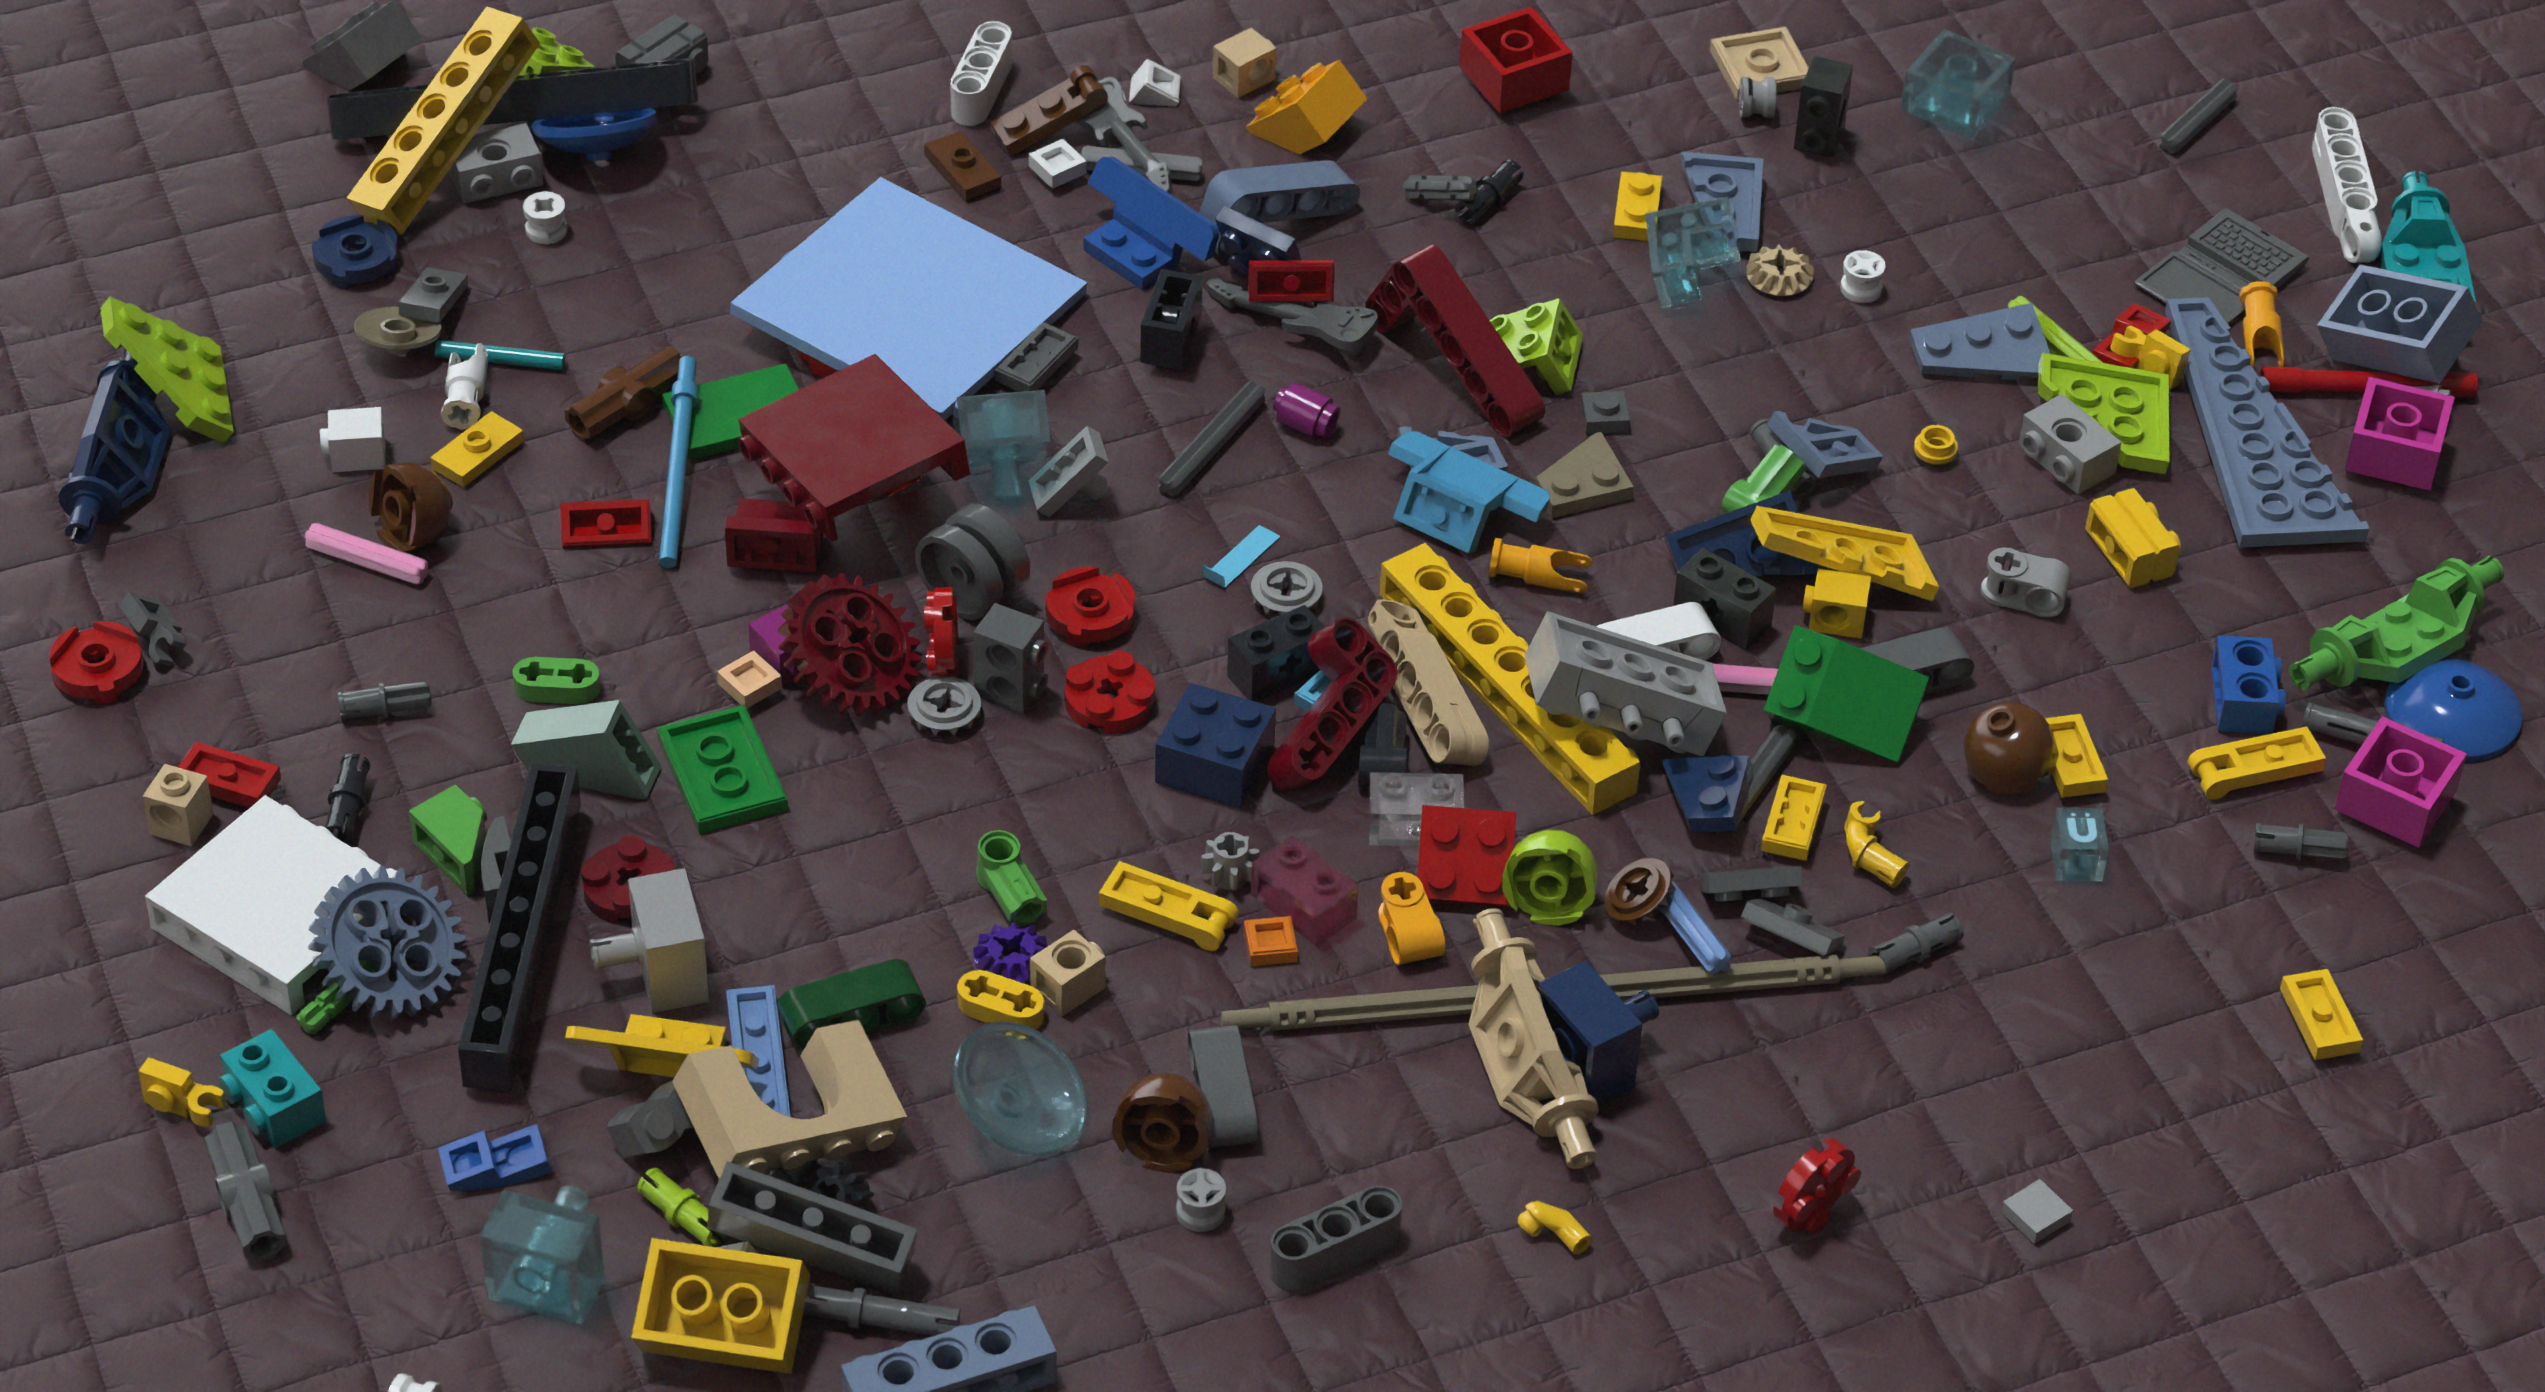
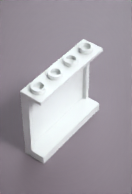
M265 795L145 895L150 926L155 931L292 1016L305 1005L302 984L319 970L313 968V963L322 953L308 950V945L318 936L309 931L311 923L316 918H319L314 913V910L321 901L326 902L324 895L332 886L338 888V883L345 875L350 876L355 881L356 874L361 868H365L373 878L380 864L370 859L360 848L350 847L335 838L325 827L315 826L302 818L292 807L281 805ZM386 868L389 878H392L397 872L392 868ZM382 904L383 907H384V910L387 911L386 905H385V904ZM353 914L358 924L365 927L370 925L364 916Z

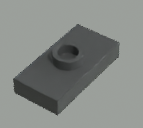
M427 267L399 301V315L401 317L439 323L468 288V274Z
M1042 322L995 369V381L1031 397L1078 350V337Z
M1762 897L1747 901L1741 916L1745 921L1823 956L1840 951L1846 936L1811 920L1813 913L1802 907L1787 904L1784 908Z

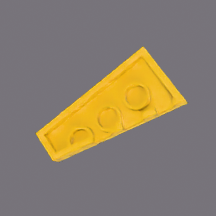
M1761 506L1756 507L1750 519L1762 546L1772 551L1782 552L1840 572L1871 576V582L1933 601L1939 589V585L1912 534Z

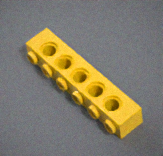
M489 7L484 9L347 196V200L360 216H364L365 222L377 225V219L385 221L393 228L396 234L402 236L541 44L523 18Z

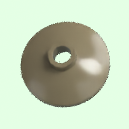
M399 306L376 308L361 314L355 320L354 332L360 340L367 344L384 348L391 354H405L411 349L428 345L437 340L441 334V323L401 317L399 315Z

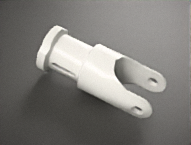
M482 343L476 345L475 355L464 362H461L456 352L450 354L445 384V393L448 399L445 400L441 410V417L448 426L462 430L468 429L480 417L481 410L478 401L481 400L484 394L488 366V353Z

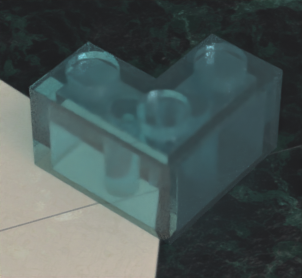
M1728 197L1646 213L1651 271L1662 307L1702 300L1703 292L1700 269L1741 261L1738 230Z

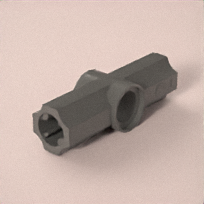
M233 1121L216 1125L213 1132L204 1138L207 1154L212 1169H214L216 1174L214 1177L224 1216L226 1220H232L245 1258H253L258 1262L275 1258L277 1253L287 1244L284 1228L275 1209V1195L265 1163L259 1164L246 1126L236 1125Z

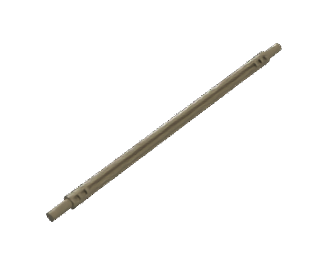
M1837 955L1734 963L1730 964V968L1726 972L1720 970L1715 975L1709 973L1704 966L1604 974L1600 975V977L1622 1001H1625L1643 990L1650 992L1649 997L1666 998L1835 984L1840 982V978L1884 975L1886 967L1879 956L1838 959ZM1479 985L1268 1002V1007L1221 1011V1027L1237 1025L1238 1029L1270 1027V1031L1465 1015L1472 1013Z

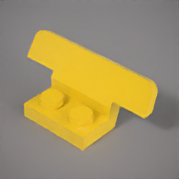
M635 1014L630 1015L625 1033L567 1026L565 1035L567 1044L610 1049L618 1070L668 1077L676 1076L688 1054L725 1047L727 1040L726 1027ZM733 1048L742 1068L757 1070L759 1058L747 1050Z

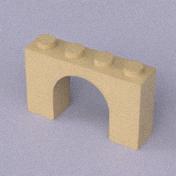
M859 1020L817 1028L800 1055L824 1105L825 1115L813 1119L788 1117L767 1106L753 1090L732 1045L687 1055L672 1082L719 1179L727 1161L759 1173L783 1167L785 1170H791L802 1166L808 1161L822 1158L830 1161L837 1160L850 1152L863 1149L878 1151L893 1143L895 1135L906 1120L907 1115Z

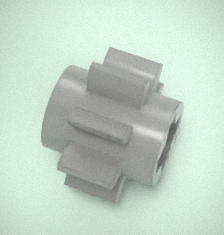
M1224 832L1217 836L1214 841H1206V854L1201 855V873H1212V886L1214 887L1218 886L1225 890H1237L1246 881L1252 883L1255 881V868L1259 867L1260 850L1249 849L1248 836H1242L1235 832Z

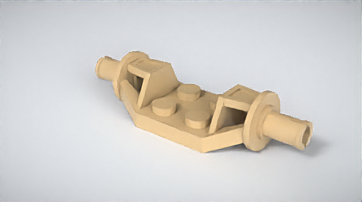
M1491 908L1484 910L1476 915L1477 919H1473L1474 927L1478 931L1484 949L1474 957L1471 963L1473 974L1480 982L1469 1020V1027L1498 1103L1501 1107L1531 1124L1535 1133L1539 1136H1557L1569 1168L1585 1167L1594 1162L1593 1158H1597L1596 1149L1593 1148L1585 1126L1597 1115L1599 1111L1596 1099L1587 1092L1580 1066L1565 1060L1558 1046L1556 1034L1551 1028L1541 1003V996L1537 991L1538 983L1544 981L1545 978L1535 961L1537 952L1534 943L1527 938H1511L1500 909ZM1552 1097L1556 1098L1544 1106L1539 1102Z

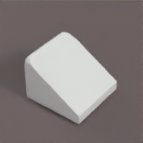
M1146 59L1131 79L1129 102L1137 105L1176 107L1179 103L1181 76Z

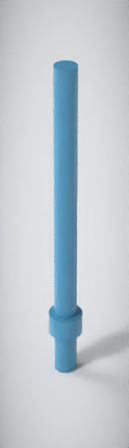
M691 356L680 358L678 380L672 386L671 402L675 409L659 564L664 568H674L677 565L692 408L697 405L699 390L698 385L695 383L697 361Z

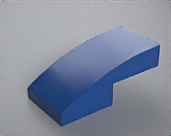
M538 1124L490 1141L485 1130L438 1147L446 1183L450 1191L502 1187L553 1172L544 1136Z

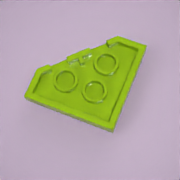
M110 296L100 307L104 337L115 349L123 346L138 362L134 370L157 395L164 391L180 408L175 415L187 428L225 443L234 431L221 346L208 337H200L180 328L170 320H162L142 311L134 304H126Z
M2042 353L2038 365V394L2048 402L2063 394L2122 442L2118 464L2122 467L2166 474L2170 462L2169 374Z

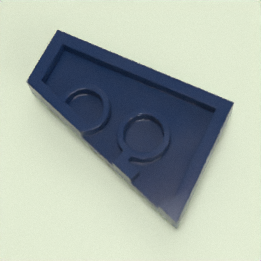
M1791 491L1664 536L1676 572L1702 548L1755 577L1817 575L1818 565L1763 547L1750 521L1757 506L1798 513Z

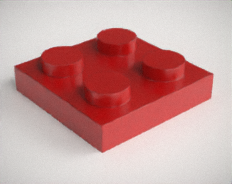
M1422 805L1417 877L1423 884L1429 902L1509 908L1510 905L1503 892L1502 875L1514 849L1516 812Z

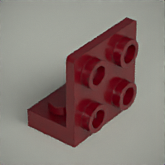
M740 499L736 516H727L725 523L727 567L816 572L823 532L819 528L813 529L808 523L804 512L798 506L792 507L786 501Z

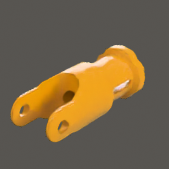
M2252 282L2243 287L2239 292L2240 302L2245 305L2246 317L2243 320L2245 348L2251 356L2250 365L2254 369L2253 349L2262 347L2273 350L2278 358V367H2284L2285 352L2281 319L2275 313L2274 304L2278 298L2277 288L2269 282Z
M1495 538L1488 577L1495 578L1497 574L1522 578L1525 584L1574 593H1584L1588 589L1585 582L1563 577L1554 568L1563 565L1585 568L1590 567L1593 561L1584 554L1538 545L1524 548L1503 544L1502 539Z

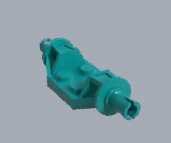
M2415 171L2407 173L2401 180L2404 192L2394 200L2391 206L2392 220L2382 241L2379 253L2381 269L2467 286L2476 303L2465 246L2449 216L2450 203L2448 198L2439 189L2429 187V180L2425 173L2419 171L2420 183H2417Z

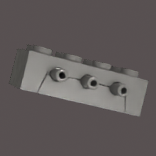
M1546 612L1524 655L1537 706H1541V708L1551 714H1567L1580 718L1593 727L1602 728L1605 726L1622 731L1635 740L1642 741L1648 739L1664 744L1677 753L1690 752L1704 756L1727 714L1712 663L1555 613Z

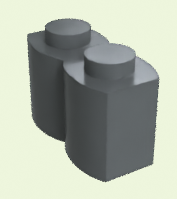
M670 1081L657 1088L646 1102L634 1104L619 1111L610 1120L606 1128L622 1157L632 1158L668 1148L679 1139L684 1130L692 1129L694 1126L673 1082Z

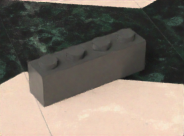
M728 1161L708 1205V1229L744 1242H749L792 1259L802 1260L806 1264L895 1296L899 1293L915 1253L918 1230L916 1228Z

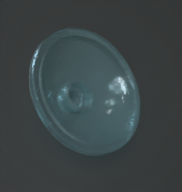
M1000 1021L978 1027L959 1046L954 1057L952 1069L955 1092L970 1121L988 1139L1014 1153L1027 1156H1046L1064 1149L1077 1137L1084 1125L1087 1112L1084 1085L1070 1058L1050 1038L1028 1026Z

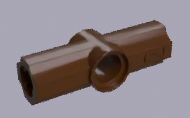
M669 346L629 370L622 366L611 368L600 380L597 390L565 409V421L569 424L573 434L581 441H585L624 417L631 421H637L646 416L652 409L655 398L672 388L674 382L678 380L680 353Z

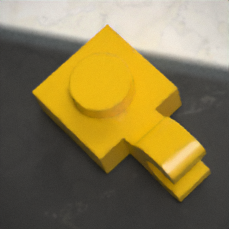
M2133 326L2126 327L2124 336L2119 333L2114 334L2110 349L2120 356L2138 358L2139 361L2136 369L2169 374L2170 390L2180 385L2191 351L2190 348L2157 329L2146 336L2142 331Z
M150 1057L146 1059L138 1070L144 1103L149 1104L158 1111H169L186 1118L190 1115L191 1120L195 1124L202 1127H211L213 1124L211 1110L204 1107L214 1105L223 1109L226 1106L224 1091L216 1086H205L193 1082L192 1072Z

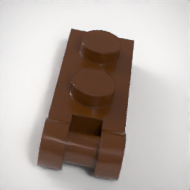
M1081 65L1072 71L1069 79L990 123L1003 146L1012 157L1100 108L1106 103L1108 93L1102 84L1097 82V77L1089 66Z

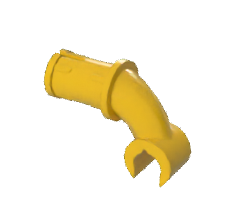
M1857 801L1851 805L1844 824L1847 848L1853 859L1852 866L1856 869L1862 867L1880 878L1891 888H1895L1907 874V868H1909L1910 863L1877 843V837L1874 834L1881 817L1880 811L1873 817L1862 818L1861 813L1865 801Z

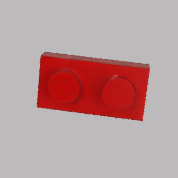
M200 742L194 743L178 766V768L206 775L210 796L248 808L252 807L265 795L269 797L281 780L280 767Z

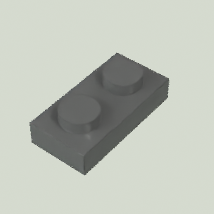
M1800 866L1699 873L1701 892L1715 893V901L1742 900L1744 890L1761 889V897L1790 895L1789 887L1803 886L1802 869Z

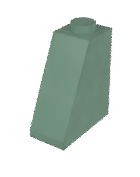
M620 700L526 712L511 743L517 757L520 758L528 772L531 763L577 766L579 787L634 799L647 798L661 768L658 759Z

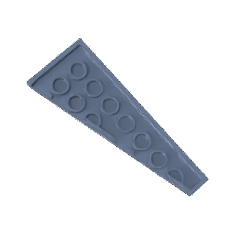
M2210 298L2167 299L2165 313L2166 317L2171 319L2170 329L2173 339L2191 349L2184 374L2239 548L2367 541L2368 523L2366 521L2361 522L2351 509L2352 500L2348 494H2341L2331 480L2333 473L2326 464L2322 465L2318 462L2311 452L2310 440L2284 403H2277L2269 392L2270 383L2265 376L2259 377L2250 365L2251 356L2246 349L2239 348L2231 338V328Z

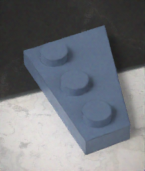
M1681 152V168L1715 248L1757 252L1763 159Z
M2032 303L1911 329L1908 337L1920 373L1929 375L1973 377L1976 373L2001 375V379L2017 380L2018 376L2038 377V365L2042 353L2051 354Z

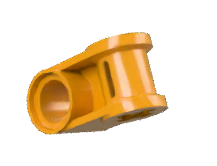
M1395 872L1388 875L1383 880L1381 886L1383 903L1380 905L1378 918L1387 938L1389 951L1394 963L1398 966L1444 955L1445 938L1438 917L1432 910L1420 879L1407 872Z

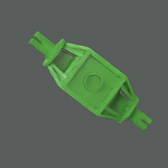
M2490 555L2472 566L2456 558L2444 560L2437 566L2435 571L2417 578L2409 594L2394 603L2386 605L2385 608L2361 620L2350 615L2332 628L2324 627L2315 631L2310 639L2311 655L2299 662H2294L2289 667L2291 681L2297 688L2301 687V690L2309 689L2313 684L2322 679H2326L2338 687L2349 686L2358 677L2395 683L2402 682L2464 647L2474 617L2484 607V589L2504 579L2502 564L2498 559H2492Z

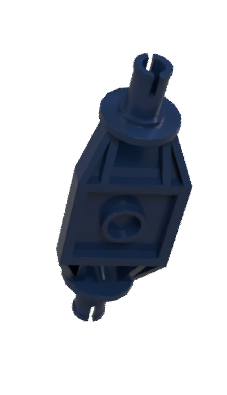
M124 349L122 360L109 362L100 370L97 378L98 389L81 437L76 461L71 467L68 480L63 483L58 495L60 506L70 516L69 523L65 528V535L67 537L72 535L70 540L78 544L90 543L94 538L96 525L110 523L117 518L122 508L152 491L170 434V428L155 402L157 394L134 370L138 362L126 349Z

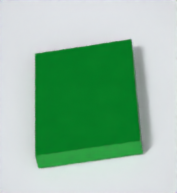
M787 364L699 384L697 405L692 408L688 460L738 449V439L742 437L739 418L798 391L799 389ZM671 391L662 393V402L673 426L675 406L671 402Z
M745 705L656 727L657 740L699 834L788 810V799Z

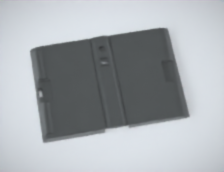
M2225 208L2191 234L2188 238L2187 246L2178 252L2172 251L2134 282V285L2166 304L2167 299L2209 297L2230 327L2246 314L2245 305L2240 302L2239 292L2243 287L2252 282L2264 281L2271 283V285L2278 289L2306 265L2309 256Z

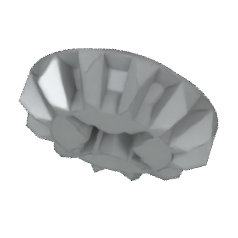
M1282 561L1266 565L1257 571L1251 582L1254 604L1263 606L1266 615L1273 612H1279L1282 615L1302 605H1306L1309 610H1316L1318 600L1322 598L1323 586L1318 574L1308 566L1296 562ZM1286 583L1290 584V589H1292L1290 596L1281 595L1283 588L1286 587Z
M935 677L918 684L908 697L909 718L916 721L918 730L930 728L935 736L942 730H948L955 736L958 728L971 729L973 720L980 717L981 698L978 691L970 683L959 678ZM947 699H950L951 708H948L946 713H939L938 709H941L943 704H946Z

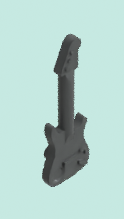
M1108 77L1098 81L1108 93L1106 103L1075 122L1080 126L1093 130L1100 146L1105 147L1107 139L1111 135H1115L1145 170L1147 179L1172 195L1170 171L1166 162L1159 163L1130 129L1136 126L1146 130L1148 124L1144 116L1126 105L1124 92L1117 79Z
M1219 278L1207 280L1208 294L1228 308L1238 306L1283 318V331L1320 337L1329 344L1346 350L1350 355L1362 353L1364 343L1374 334L1378 327V314L1369 308L1340 307L1327 302H1314V309L1289 302H1249L1248 292L1243 291V287L1225 283Z

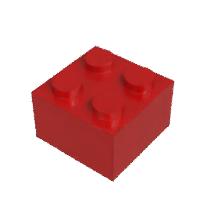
M1532 6L1462 29L1459 67L1499 113L1570 90L1573 52Z

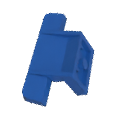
M1102 157L1098 160L1087 184L1113 200L1116 204L1113 209V219L1083 238V251L1142 291L1157 281L1161 269L1173 271L1178 268L1183 248L1203 262L1213 257L1219 239V230L1216 224L1117 158Z

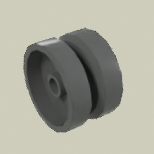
M972 503L963 506L951 515L944 525L933 529L924 536L915 548V563L927 589L934 591L935 587H954L959 618L973 621L984 617L994 603L999 604L1002 598L1014 593L1025 584L1030 575V560L1025 545L1015 529L1000 514L984 505Z

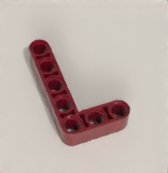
M1429 244L1395 262L1365 303V308L1372 309L1378 314V327L1376 330L1380 333H1386L1418 316L1487 420L1502 437H1509L1544 418L1545 406L1540 394L1442 250L1436 245Z

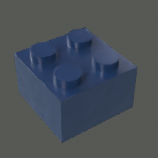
M1190 682L1156 742L1155 782L1241 808L1275 746L1276 708Z

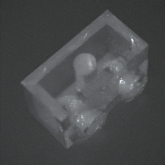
M1370 772L1368 800L1369 845L1419 846L1422 805L1464 808L1463 774Z

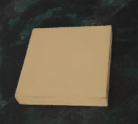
M1786 27L1714 38L1710 41V52L1736 100H1739L1741 77H1750L1753 81H1762L1766 77H1774L1776 93L1801 89L1809 67Z

